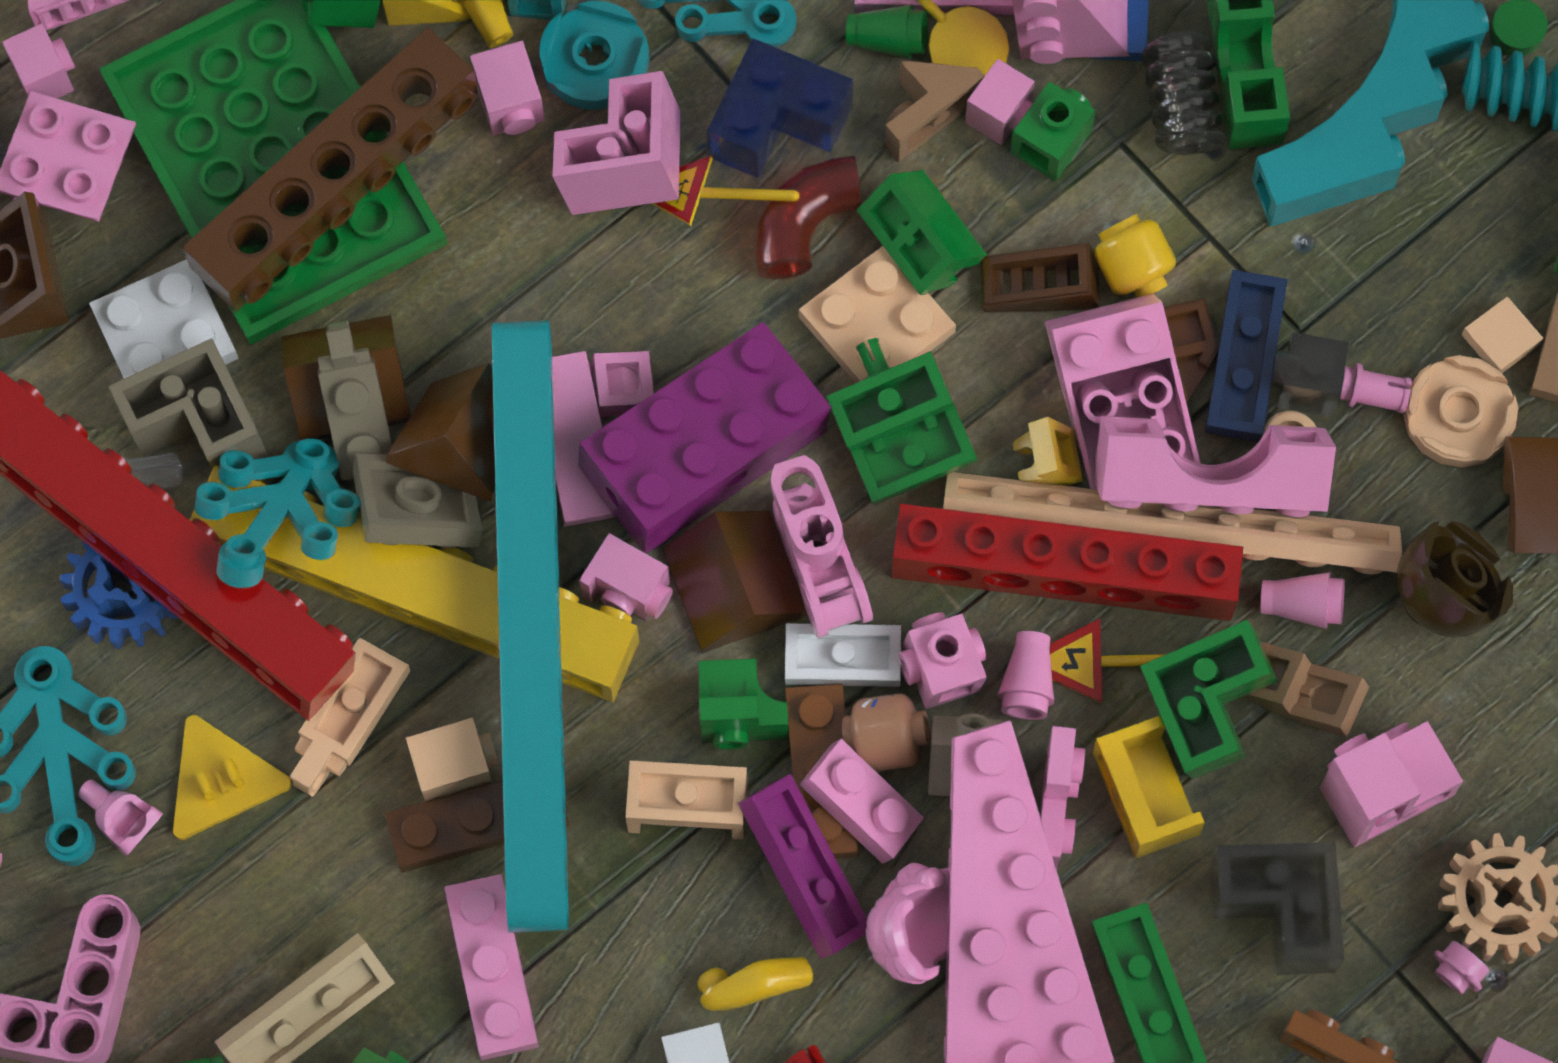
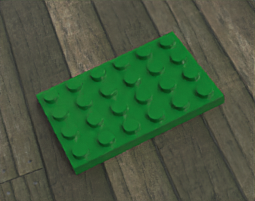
M235 0L99 68L100 74L123 117L136 122L133 135L191 239L360 88L326 26L309 25L307 2H299V0ZM374 130L367 134L364 140L376 143L384 140L388 134L384 130ZM401 162L395 168L394 176L384 188L375 193L369 191L355 204L352 215L343 225L336 229H327L314 241L312 251L301 263L296 266L288 265L274 277L271 288L260 300L252 304L247 302L237 312L229 305L228 307L249 345H252L447 245L446 235L404 162ZM335 166L327 170L323 177L339 179L349 169L343 166ZM293 203L286 207L282 214L290 217L298 216L307 209L308 205ZM260 239L249 241L241 251L247 254L257 253L266 246L267 242Z

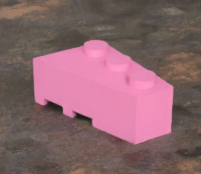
M1012 0L1021 59H1031L1041 64H1052L1061 61L1063 58L1130 56L1127 52V0Z

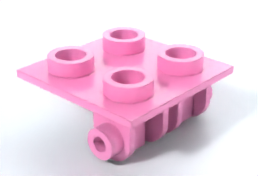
M30 91L0 169V193L13 196L16 199L23 192H32L35 194L40 205L99 222L136 122Z

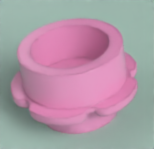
M1452 941L1443 953L1436 950L1434 957L1439 961L1440 966L1435 970V974L1447 986L1461 995L1467 988L1475 992L1483 988L1480 982L1489 973V969L1471 951L1456 941Z

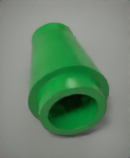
M910 4L860 12L859 14H848L846 22L847 46L911 59L913 54H924L926 51L928 39L926 10H914L913 5Z

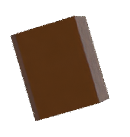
M23 192L0 210V339L69 323L49 223L35 194L32 192Z
M387 315L349 323L354 349L369 348L370 357H374L388 426L408 422L411 414L392 316ZM326 328L281 336L283 368L300 440H321L332 437L318 376V357L331 355Z
M486 363L432 382L387 454L386 463L491 502L496 495L492 366Z
M769 510L714 512L663 548L665 558L701 653L808 616L799 585Z

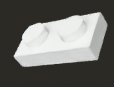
M786 623L785 685L818 686L843 684V686L900 687L901 665L898 660V653L901 652V625L847 624L829 630L827 636L817 638L811 624Z

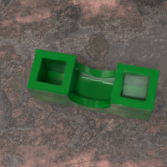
M1207 0L1228 150L1283 145L1290 121V112L1283 67L1275 68L1273 57L1272 28L1275 19L1273 0Z

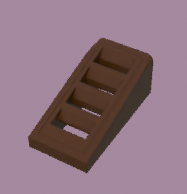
M1090 243L990 255L981 261L982 309L984 312L1063 311L1100 307L1099 266L1094 258V250ZM1047 270H1056L1055 288H1048ZM1070 270H1079L1078 285H1071ZM1001 271H1010L1011 293L1002 294ZM1024 271H1033V290L1025 291Z

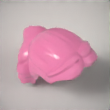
M918 863L908 864L890 882L884 895L876 901L875 907L871 909L868 915L866 938L872 957L881 968L898 981L909 984L925 983L927 980L938 975L940 966L936 964L946 958L947 910L950 872L948 868L937 869L928 868Z

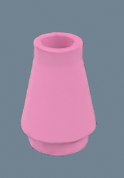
M1330 572L1281 580H1263L1261 614L1276 615L1324 629L1328 628V624H1342L1345 580L1331 578Z
M1020 631L1016 634L1015 647L997 694L998 699L1002 701L1001 712L1003 714L1023 720H1041L1047 717L1048 707L1054 705L1049 651L1051 638L1047 634L1036 631Z

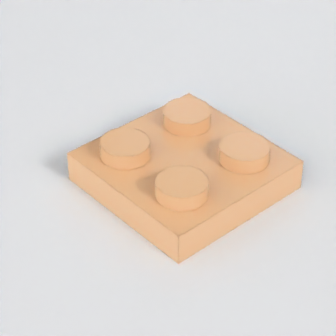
M883 246L799 309L800 320L855 383L869 377L859 352L856 350V346L864 342L874 362L875 358L867 340L878 338L890 368L932 351L956 331V324L929 293L919 295Z

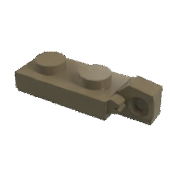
M348 320L326 324V335L331 355L318 357V376L337 461H339L341 481L354 479L353 465L356 453L388 454L393 446L374 357H370L369 348L354 349Z

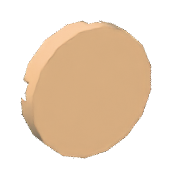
M1457 355L1444 358L1443 361L1436 362L1433 365L1430 364L1418 373L1409 388L1411 393L1403 418L1408 436L1421 453L1440 464L1464 468L1484 464L1503 450L1505 447V436H1512L1516 428L1518 414L1515 395L1513 397L1512 391L1507 385L1508 381L1500 370L1481 359Z

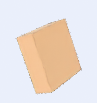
M1508 297L1465 327L1462 332L1464 339L1483 361L1500 370L1501 373L1540 346L1544 339Z

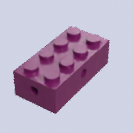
M762 322L579 443L578 466L634 542L646 554L773 469L775 464L785 461L825 434L831 406L766 324Z

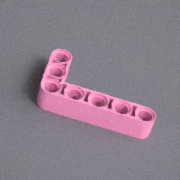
M101 894L91 898L83 906L78 917L57 1004L0 993V1057L31 1063H106L113 1049L140 940L141 929L137 917L121 898L111 894ZM111 914L123 916V926L115 936L111 938L97 937V926L104 917ZM95 971L108 972L109 982L100 994L95 996L83 994L82 984L90 973ZM24 1017L36 1018L37 1029L34 1035L24 1042H12L11 1030L13 1025ZM81 1028L93 1029L95 1032L94 1041L87 1051L80 1054H72L68 1051V1041L76 1030Z

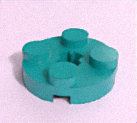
M587 1L577 4L578 9L569 11L564 16H562V12L559 13L548 23L540 41V63L547 88L552 94L578 108L589 110L608 109L609 79L648 73L650 62L649 45L646 36H644L643 31L637 25V20L629 11L610 2ZM591 45H600L603 47L604 56L608 59L602 64L599 63L593 66L586 64V59L579 55L585 48L591 52Z

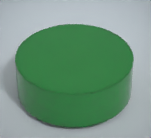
M1509 0L1503 3L1496 10L1490 25V36L1494 45L1499 46L1503 53L1510 56L1514 51L1522 52L1523 56L1532 54L1541 46L1548 28L1546 15L1537 4L1529 0Z

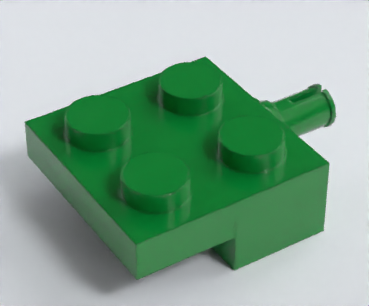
M878 338L867 340L875 358L874 362L864 342L856 346V350L859 352L869 377L826 396L847 448L851 451L874 506L978 462L956 406L931 351L889 368Z

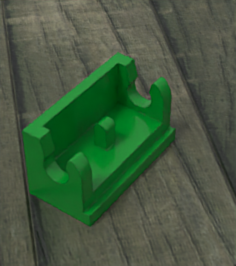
M924 170L890 174L857 209V212L919 295H926L929 291L948 288L956 284L959 279L954 274L955 272L964 267L969 268L978 265L987 256L986 252Z

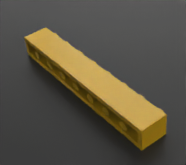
M214 466L207 482L223 484L218 478L219 466ZM265 479L252 480L248 486L242 488L225 486L230 491L266 486V484H264ZM304 491L303 495L318 521L328 523L323 516L324 506L316 504L317 499L312 494ZM194 509L190 521L198 518L209 525L220 539L219 544L222 546L230 537L244 534L261 509L231 513L219 520L205 519L199 516ZM360 512L358 513L356 523L351 526L338 527L332 525L338 532L335 554L328 559H312L302 552V540L288 516L263 549L266 554L264 569L500 659L497 565H495L493 570L474 564L472 563L474 559L471 555L455 547H442L441 550L427 545H386L365 542ZM559 587L562 683L614 703L640 642L638 627L631 623L632 618L625 612L606 605L600 606L599 611L578 603L579 598L575 594Z

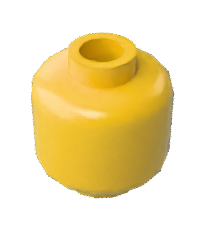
M1135 214L1098 234L1101 243L1094 249V258L1114 294L1124 296L1134 291L1138 298L1154 294L1168 286L1164 275L1173 270L1176 265V258L1156 221L1151 219L1141 221L1138 215Z

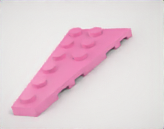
M1001 722L953 737L950 789L951 845L948 868L950 872L947 910L945 997L947 998L946 1037H944L945 1063H1113V1055L1012 722Z

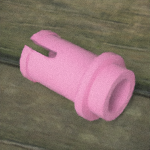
M1355 363L1354 367L1343 366L1338 381L1336 397L1337 399L1345 400L1348 407H1354L1356 403L1395 410L1398 413L1404 414L1411 393V389L1407 388L1411 387L1412 380L1407 377L1400 378L1363 370V364Z

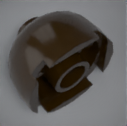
M1439 521L1434 522L1416 536L1400 558L1396 583L1404 609L1414 622L1440 636L1457 638L1478 633L1505 615L1512 605L1513 585L1510 576L1501 581L1500 575L1494 567L1501 558L1479 533L1460 522L1451 521L1445 527L1438 526Z

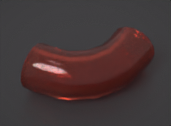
M855 155L836 157L806 166L776 189L796 190L800 196L797 201H770L758 222L755 253L759 276L774 280L788 279L803 275L811 270L813 266L811 239L816 227L830 216L843 212L857 211L861 206Z

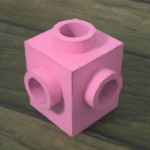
M939 612L915 621L912 624L913 630L908 631L903 642V651L898 653V660L907 684L912 685L916 683L925 709L979 692L987 676L981 661L986 660V652L978 630L975 627L968 629L963 614L946 619L944 613Z

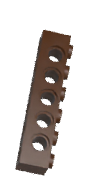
M427 27L182 247L190 268L235 312L247 302L252 304L260 300L271 288L274 277L288 265L296 266L301 263L312 251L316 239L327 229H336L343 225L352 215L355 204L369 191L375 193L384 188L394 176L395 168L410 154L416 156L426 150L434 140L436 131L450 118L455 120L462 117L472 107L478 94L474 70ZM414 94H425L430 97L424 104L419 106H410L404 103L408 97ZM374 130L389 132V135L380 142L371 143L364 140L366 135ZM335 166H343L349 169L339 179L323 177L327 170ZM293 203L308 205L307 209L298 216L290 217L282 214L285 208ZM260 239L267 242L266 246L257 253L247 254L241 251L249 241Z

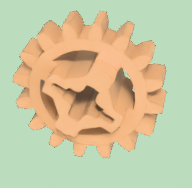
M1500 833L1493 834L1486 850L1477 839L1471 841L1467 846L1470 860L1456 853L1449 865L1458 875L1444 874L1439 883L1440 887L1452 892L1451 895L1443 897L1438 903L1439 910L1453 911L1454 917L1445 927L1446 931L1450 933L1462 929L1466 937L1461 945L1467 949L1471 948L1475 943L1483 946V961L1488 962L1497 950H1501L1506 963L1513 964L1518 958L1519 948H1522L1532 958L1541 950L1538 938L1551 944L1558 935V931L1551 924L1558 923V905H1556V902H1558V885L1553 883V879L1558 875V864L1545 867L1541 863L1546 852L1543 846L1537 848L1532 854L1524 851L1525 837L1520 835L1511 847L1504 846ZM1508 863L1514 865L1515 868L1496 870L1489 864ZM1532 879L1538 887L1541 905L1533 899ZM1503 889L1509 891L1513 896L1504 908L1494 902L1497 895ZM1466 892L1475 900L1477 914L1475 917L1472 916L1467 906ZM1511 927L1518 934L1502 935L1491 932L1493 928Z

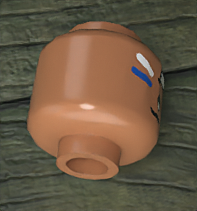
M904 694L860 699L854 704L851 715L843 717V741L877 773L914 767L920 758L921 746L930 745L931 742L930 725L926 711H916L911 699Z

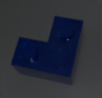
M752 38L707 129L708 157L711 156L713 160L759 178L781 132L831 152L853 108L854 79Z

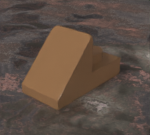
M902 61L899 67V84L915 103L911 100L905 101L889 115L885 127V148L898 162L903 160L966 111L967 100L985 75L978 68Z

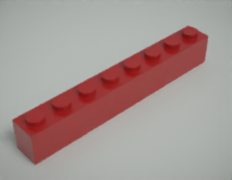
M0 371V475L309 722L354 672L356 652L352 650L353 644L351 640L337 627L331 624L323 627L307 614L309 610L305 603L288 589H282L279 592L263 578L257 585L248 588L233 587L221 581L216 572L219 550L221 548L219 544L220 539L209 525L198 518H194L192 521L188 520L175 509L176 504L165 490L154 483H150L148 486L144 485L131 474L132 469L121 455L110 448L102 451L87 439L88 433L77 420L65 413L59 417L44 405L45 400L43 396L29 382L24 379H19L15 382L4 372Z

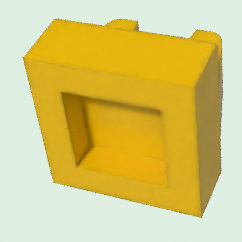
M1050 417L1028 423L1029 431L1013 442V450L1024 456L1033 453L1035 462L1030 468L1017 472L1018 478L1024 482L1071 486L1083 482L1074 429Z

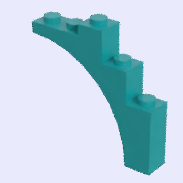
M1393 0L1389 34L1383 52L1360 89L1331 118L1298 140L1257 157L1251 180L1270 227L1395 188L1402 166L1405 165L1404 151L1399 138L1395 134L1437 121L1444 99L1447 98L1446 82L1438 67L1468 58L1473 42L1478 41L1481 47L1485 34L1489 30L1488 16L1483 4L1479 0Z

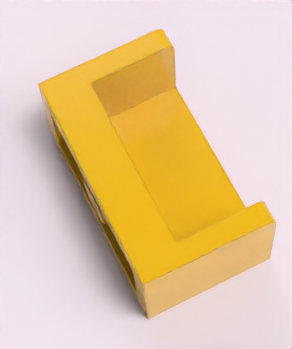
M1161 716L1096 738L1092 753L1135 859L1199 836L1205 824L1201 812L1193 814L1162 739L1165 725Z

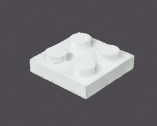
M187 259L89 303L124 379L213 338L225 365L239 359L202 279L190 268Z

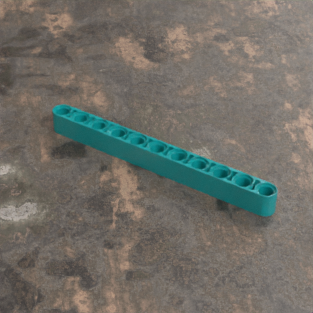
M549 320L492 323V371L508 933L569 930L551 327Z

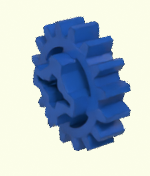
M83 542L87 550L83 556L73 553L68 554L66 558L75 571L74 573L60 575L59 581L65 589L72 592L61 597V602L66 611H75L70 619L78 631L89 626L88 636L92 642L98 644L108 634L114 649H121L125 637L132 636L138 647H142L145 645L144 632L151 629L160 637L166 634L160 622L164 616L178 619L175 614L156 599L151 603V595ZM96 570L95 585L87 590L89 579L93 571ZM114 573L120 581L124 580L127 584L132 585L131 589L137 599H132L127 592L123 593L121 589L115 588L116 584L110 574ZM115 616H128V617H132V618L123 619V620H115V619H113Z

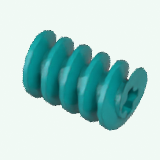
M1474 41L1461 86V94H1464L1465 110L1472 112L1478 101L1482 98L1486 100L1487 116L1493 117L1503 103L1507 104L1509 121L1515 122L1525 108L1529 109L1530 125L1532 127H1537L1544 115L1550 114L1552 131L1558 132V61L1549 74H1546L1545 60L1541 56H1536L1528 68L1524 69L1523 54L1520 51H1514L1507 62L1503 64L1501 48L1499 46H1492L1484 59H1481L1479 42Z

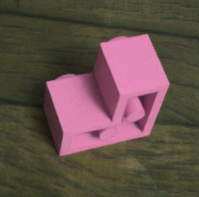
M663 71L609 79L608 124L554 132L553 179L572 215L679 199L681 110Z
M1427 721L1413 729L1410 728L1408 723H1403L1371 740H1368L1365 734H1361L1346 741L1335 749L1334 752L1337 758L1327 765L1328 771L1319 789L1355 848L1453 797L1463 783V780Z

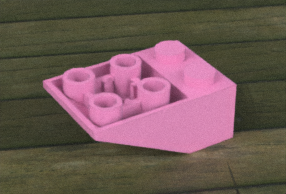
M1150 294L1045 321L1057 375L1071 425L1074 429L1089 489L1097 490L1094 483L1101 416L1157 419L1168 445L1181 457L1201 464L1163 302L1157 296Z

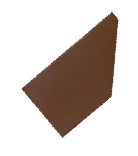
M1205 298L1164 307L1186 404L1189 403L1210 369L1219 349Z

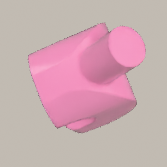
M88 780L79 790V798L96 810L95 823L98 829L125 856H128L164 814L134 794L120 790L111 793L95 780Z

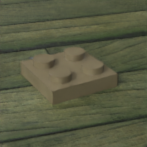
M356 453L353 476L356 493L360 499L359 510L365 542L386 545H436L444 548L456 546L479 547L483 528L476 496L386 463L387 454Z

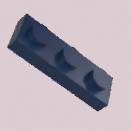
M1232 269L1205 433L1256 442L1261 440L1288 279Z

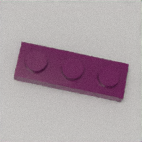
M792 775L784 776L738 802L819 958L823 959L833 955L865 935L867 917Z

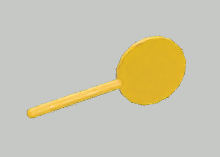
M917 0L937 21L931 30L928 43L931 63L974 67L986 75L997 59L1004 63L1007 62L1009 52L1007 34L998 19L983 9L970 6L955 8L945 14L932 0Z

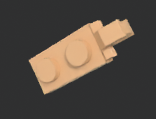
M361 638L357 640L352 648L356 652L354 672L309 722L306 720L298 731L300 739L294 750L302 755V758L291 773L290 779L294 787L311 797L315 796L330 772L340 777L347 765L350 766L410 673L408 664Z

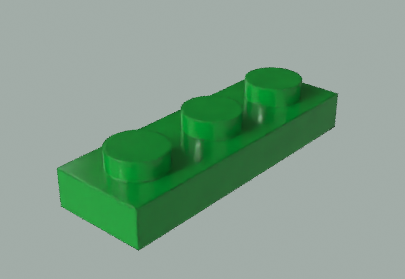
M1147 902L1091 921V930L1141 1063H1207Z

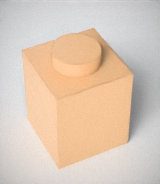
M473 717L406 738L425 802L493 783L488 768L499 765L490 732L478 735Z

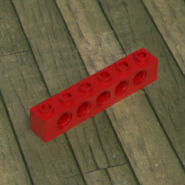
M900 503L891 578L1231 621L1238 603L1244 547Z

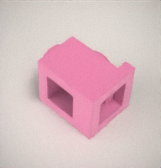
M610 533L579 580L582 597L586 600L593 602L596 595L600 594L602 595L600 601L604 605L619 609L629 616L634 613L646 621L649 616L657 619L662 614L673 593V589L668 587L670 579L667 565Z

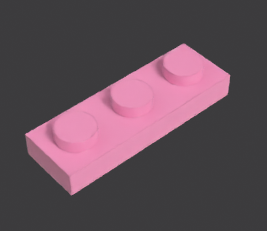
M502 874L445 886L481 1061L539 1048L515 933H508L506 890Z

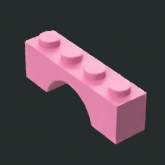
M1101 416L1094 483L1101 500L1108 501L1109 504L1120 508H1137L1144 502L1164 503L1167 508L1177 511H1193L1198 508V505L1220 506L1222 510L1234 514H1249L1254 511V508L1276 509L1277 512L1286 516L1304 517L1309 515L1310 511L1328 512L1336 446L1326 428L1269 425L1257 445L1244 456L1224 464L1206 465L1189 461L1177 454L1168 445L1157 419Z

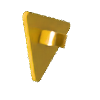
M191 715L185 721L173 834L177 839L185 840L289 791L292 782L289 776L197 715Z

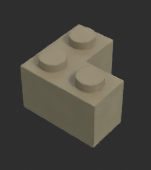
M213 338L108 386L142 457L193 433L212 470L215 465H220L221 456L228 451H243L251 455L253 459H261L268 456L256 426Z

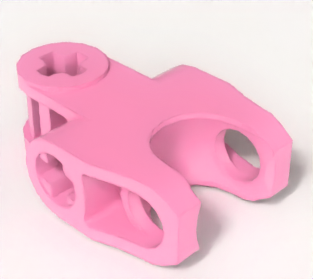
M806 455L775 464L771 474V490L774 497L773 518L792 571L800 587L804 606L816 637L827 636L829 630L859 620L862 624L873 621L872 609L858 569L852 562L843 537L842 522L820 467ZM793 473H803L812 478L815 488L804 483L783 491L782 483L787 476Z

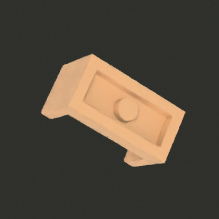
M630 761L625 816L628 833H640L641 824L732 829V839L744 840L746 818L738 802L747 798V767Z

